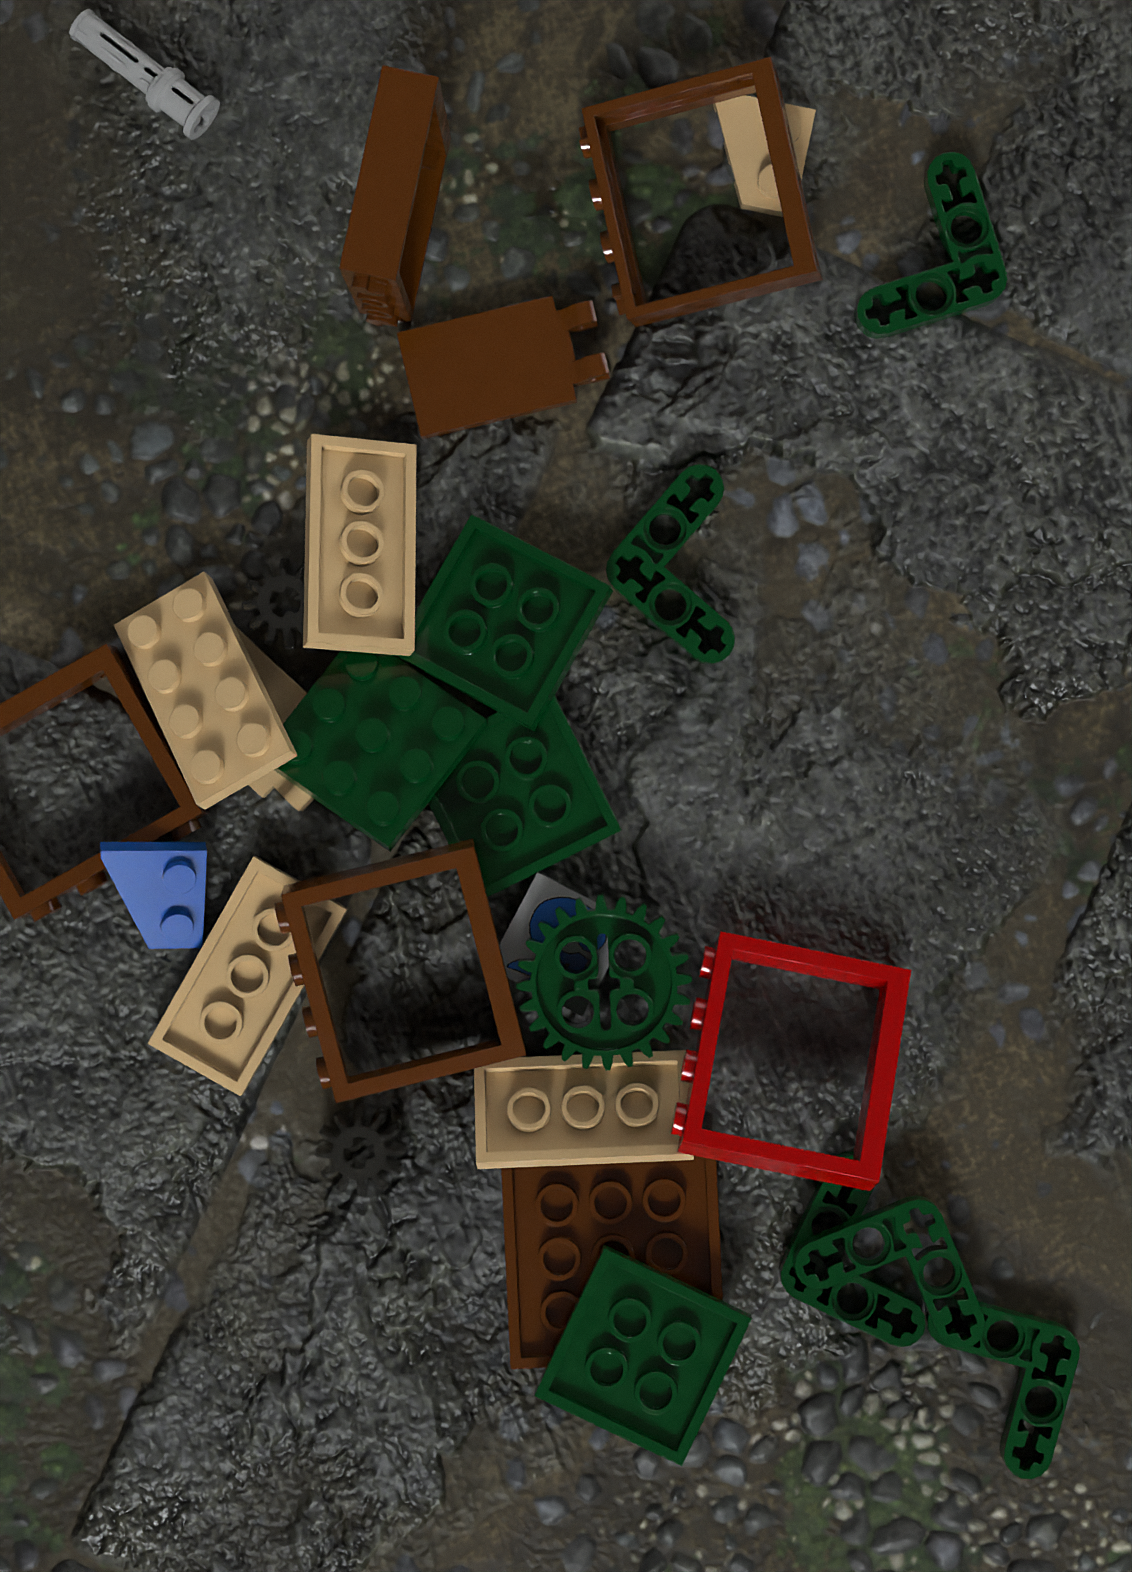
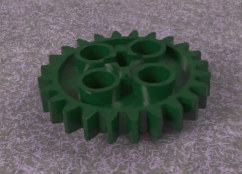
M600 893L596 899L595 909L588 910L582 898L578 897L575 903L576 914L570 916L566 910L558 906L555 909L559 922L556 927L543 920L538 923L541 932L546 937L544 941L527 939L525 945L536 954L535 959H520L518 962L520 968L531 973V978L518 981L516 989L532 993L531 998L520 1004V1010L526 1012L537 1011L538 1016L529 1025V1029L532 1032L547 1028L549 1033L543 1044L546 1049L558 1041L563 1043L561 1060L566 1062L575 1051L581 1052L582 1066L584 1069H587L594 1055L601 1056L605 1070L610 1071L613 1056L621 1055L624 1063L631 1067L633 1066V1050L639 1048L648 1058L653 1056L650 1040L653 1037L666 1044L670 1042V1037L663 1027L666 1022L673 1025H682L683 1019L673 1010L674 1005H689L690 997L677 991V986L692 982V975L685 972H677L676 967L686 962L689 958L687 952L671 953L670 948L680 937L677 932L661 936L659 931L665 922V918L662 915L650 923L644 920L647 904L641 903L632 914L626 911L625 896H620L613 909L607 908L603 893ZM599 934H605L608 938L610 977L619 978L620 984L611 985L610 988L611 1027L607 1030L601 1027L599 988L596 985H589L588 979H595L598 976L597 937ZM628 939L640 942L646 951L643 962L632 968L619 964L614 955L617 945ZM570 942H581L591 951L592 960L585 968L579 970L570 969L562 962L561 950ZM628 994H637L643 997L648 1004L645 1016L636 1021H628L622 1018L617 1011V1004L622 997ZM582 996L592 1003L594 1013L586 1022L573 1023L564 1015V1003L571 997Z

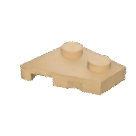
M744 95L714 103L713 107L715 112H717L724 138L723 144L735 179L734 186L740 208L783 217L758 99ZM785 103L802 180L816 110Z

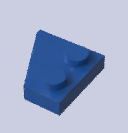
M100 842L101 860L148 948H202L207 864L206 843Z

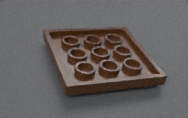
M694 1156V1160L501 1168L511 1369L546 1367L604 1244L723 1301L716 1160Z

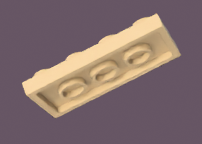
M311 434L307 440L303 648L410 656L415 651L417 445Z
M200 573L114 624L196 805L207 809L298 756L212 577L207 573Z
M254 856L148 1042L154 1048L239 1096L245 1093L305 985L296 987L294 984L288 955L296 953L291 933H281L275 912V903L282 902L281 893L284 885L300 881L257 856ZM333 899L304 906L318 962L349 909Z
M686 1050L653 1051L651 1058H648L642 1052H632L633 1066L631 1067L624 1063L621 1055H614L610 1071L605 1070L601 1056L595 1055L589 1067L584 1069L582 1066V1054L572 1055L566 1062L561 1060L562 1055L518 1057L474 1068L477 1169L694 1160V1155L677 1152L680 1136L671 1134L676 1102L686 1104L689 1083L680 1081Z

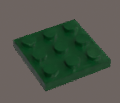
M471 514L415 612V651L410 656H394L535 731L613 590L610 585Z
M340 651L283 723L298 756L274 769V771L391 852L485 730L487 720L394 655Z
M555 695L535 731L499 712L487 717V727L429 801L430 808L448 844L473 839L487 897L622 830Z
M604 1244L535 1388L534 1396L682 1466L752 1320L751 1314Z

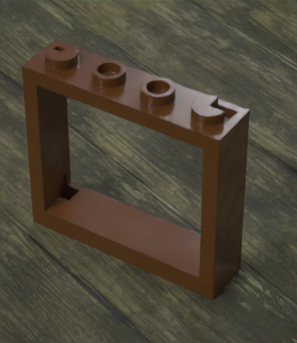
M771 57L581 108L585 126L579 127L581 137L579 143L584 158H592L596 178L589 179L590 194L596 211L604 210L608 229L600 232L601 245L607 263L615 262L619 283L611 285L612 295L616 300L619 315L626 314L627 320L635 327L823 280L779 75ZM756 92L794 265L647 303L610 132Z
M382 65L339 269L359 313L367 315L366 321L383 327V324L397 327L398 321L412 324L451 134L439 77Z
M106 643L0 704L1 737L107 677L180 806L119 842H159L168 836H171L173 842H179L202 828L198 819L209 814L210 811L208 808L203 809L196 805L154 712L116 646ZM0 851V896L14 920L31 915L33 921L37 922L61 909L63 906L59 898L77 889L79 894L83 896L109 881L105 873L107 869L101 860L100 853L25 895Z
M473 839L284 885L281 893L282 902L275 903L276 917L281 933H291L296 953L288 955L291 974L296 987L305 985L310 1005L302 1006L305 1027L309 1038L317 1036L319 1038L323 1056L316 1058L318 1076L323 1089L332 1087L336 1103L526 1056L525 1043ZM456 868L499 1039L348 1076L304 906Z

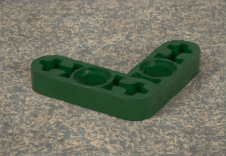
M946 152L935 157L924 177V189L948 264L891 281L866 291L859 299L854 312L855 323L866 336L874 339L887 338L979 309L995 302L1004 291L1008 280L1007 270L975 169L970 160L963 154ZM943 167H948L951 174H961L963 178L956 185L958 200L961 202L966 197H970L971 203H962L953 207L948 212L944 211L943 206H949L953 198L947 184L938 185L936 182L943 172ZM959 216L972 217L979 225V238L969 244L958 242L951 233V223L955 218ZM975 268H980L983 275H993L995 280L988 286V293L983 294L979 286L964 289L959 295L963 302L956 303V288L948 275H956V285L969 281L975 274ZM924 283H935L944 291L945 302L940 309L929 311L923 309L918 304L916 290ZM905 290L906 308L913 318L905 319L904 308L889 314L886 319L887 325L880 326L877 318L868 320L866 313L873 306L872 300L879 299L882 307H888L899 303L901 296L897 291Z
M697 464L689 466L677 477L613 551L607 561L606 576L608 583L619 595L692 658L702 664L713 665L722 662L733 650L735 644L733 628L721 615L665 568L717 508L723 497L724 484L720 474L708 465ZM706 477L712 482L708 491L713 498L709 502L699 498L690 507L688 512L697 516L696 520L691 524L681 510L667 504L671 497H675L679 505H681L690 492V487L686 483L687 480L692 478L694 481L699 482ZM658 516H671L678 522L680 535L672 544L660 545L651 538L649 525ZM635 557L640 559L642 564L639 572L649 582H651L654 573L659 574L664 579V581L652 588L645 603L636 597L637 594L644 590L640 584L633 579H629L623 584L617 579L620 574V568L616 563L621 558L627 562L632 561ZM667 590L680 593L686 604L683 615L672 621L661 618L654 606L657 596ZM695 608H698L705 614V616L696 621L706 631H711L716 626L723 632L719 641L724 646V649L720 653L714 649L709 650L706 654L701 652L698 646L702 640L691 628L686 638H683L676 632L677 629L689 621Z
M843 1152L836 1156L853 1159L854 1152ZM819 1181L780 1262L779 1277L784 1289L795 1299L890 1345L897 1347L911 1346L924 1334L926 1322L921 1308L908 1295L864 1274L829 1287L826 1293V1300L818 1298L823 1292L822 1289L809 1288L803 1283L801 1287L795 1286L796 1279L790 1271L793 1266V1254L799 1243L814 1235L812 1232V1222L816 1215L824 1211H831L840 1216L842 1223L861 1216L873 1189L866 1191L849 1187L844 1200L846 1203L853 1204L851 1211L847 1212L837 1202L823 1199L827 1191H830L837 1198L842 1186ZM842 1237L832 1241L838 1250L836 1253L822 1256L818 1249L808 1253L810 1261L813 1262L811 1269L816 1272L817 1276L827 1273L825 1264L828 1261L838 1257L841 1258L844 1252ZM847 1283H857L866 1289V1302L862 1308L856 1311L843 1310L837 1304L838 1291ZM879 1294L886 1296L880 1302L882 1307L894 1314H899L903 1307L908 1308L907 1315L913 1322L910 1329L901 1327L897 1333H893L891 1322L878 1313H875L874 1323L866 1321L875 1311Z
M914 1195L900 1199L808 1237L799 1243L794 1251L792 1261L796 1275L803 1284L818 1290L832 1287L905 1256L934 1328L945 1343L954 1348H968L979 1342L984 1334L986 1324L983 1312L947 1225L937 1206L926 1197ZM914 1208H918L923 1215L931 1213L932 1219L925 1222V1229L930 1240L935 1243L942 1237L944 1241L943 1245H933L924 1248L916 1256L913 1255L912 1249L923 1248L920 1238L912 1228L904 1230L903 1224L910 1221L909 1211ZM863 1228H874L882 1234V1247L873 1256H860L853 1250V1238ZM842 1237L843 1248L853 1264L843 1268V1261L838 1257L825 1264L827 1273L822 1276H817L813 1269L804 1271L803 1266L810 1262L809 1252L818 1249L822 1256L836 1253L838 1250L832 1241ZM936 1257L948 1259L953 1266L951 1279L941 1286L930 1285L925 1281L923 1275L927 1262ZM963 1287L964 1294H962V1295H953V1294L956 1293L960 1288ZM953 1295L961 1312L964 1315H973V1318L966 1322L968 1331L959 1335L954 1328L946 1329L945 1325L952 1321L949 1308L944 1300L935 1306L933 1299H941Z
M953 1295L946 1298L933 1299L935 1306L944 1300L949 1311L950 1307L956 1308V1314L963 1321L967 1322L973 1318L972 1314L964 1315L961 1312ZM978 1301L986 1324L983 1336L979 1342L971 1347L963 1349L954 1348L942 1340L934 1328L926 1308V1328L937 1343L945 1347L1020 1367L1000 1441V1454L1003 1462L1013 1475L1022 1479L1040 1477L1048 1470L1052 1462L1079 1360L1080 1347L1077 1339L1064 1325ZM1000 1320L1013 1323L1016 1329V1337L1013 1343L1003 1349L991 1346L987 1340V1332L990 1326ZM952 1326L959 1335L968 1331L964 1327ZM1054 1335H1058L1059 1341L1066 1347L1064 1354L1058 1353L1054 1355L1050 1368L1055 1375H1060L1059 1381H1055L1045 1374L1032 1373L1034 1367L1045 1372L1048 1356L1040 1347L1042 1342L1051 1343ZM1037 1386H1045L1051 1389L1054 1395L1052 1407L1042 1414H1034L1028 1411L1025 1405V1398L1028 1392ZM1020 1419L1035 1427H1047L1045 1433L1034 1428L1031 1442L1039 1453L1037 1457L1029 1456L1025 1464H1020V1459L1013 1452L1015 1446L1024 1447L1029 1433L1025 1425H1019Z

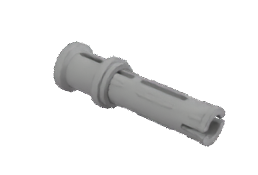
M86 9L77 16L69 31L70 38L79 42L105 62L112 70L119 73L146 94L145 100L149 108L155 112H165L183 126L184 135L191 140L200 137L208 129L220 107V102L213 95L205 97L184 80L185 75L178 68H163L130 40L123 37L96 16L91 9Z

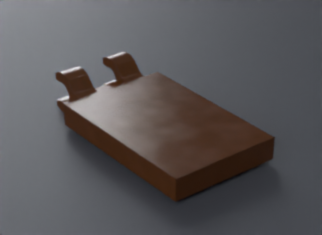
M552 295L397 332L421 438L427 439L577 403L574 387L610 379L605 352L576 360L570 333L598 327L593 300L575 303L556 311Z

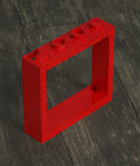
M720 931L714 948L705 946L699 970V978L708 979L705 999L695 998L689 1029L699 1032L695 1051L686 1049L681 1069L680 1081L689 1083L686 1104L676 1102L672 1119L671 1134L680 1136L677 1152L871 1191L880 1181L912 970ZM732 960L879 989L853 1159L702 1129Z

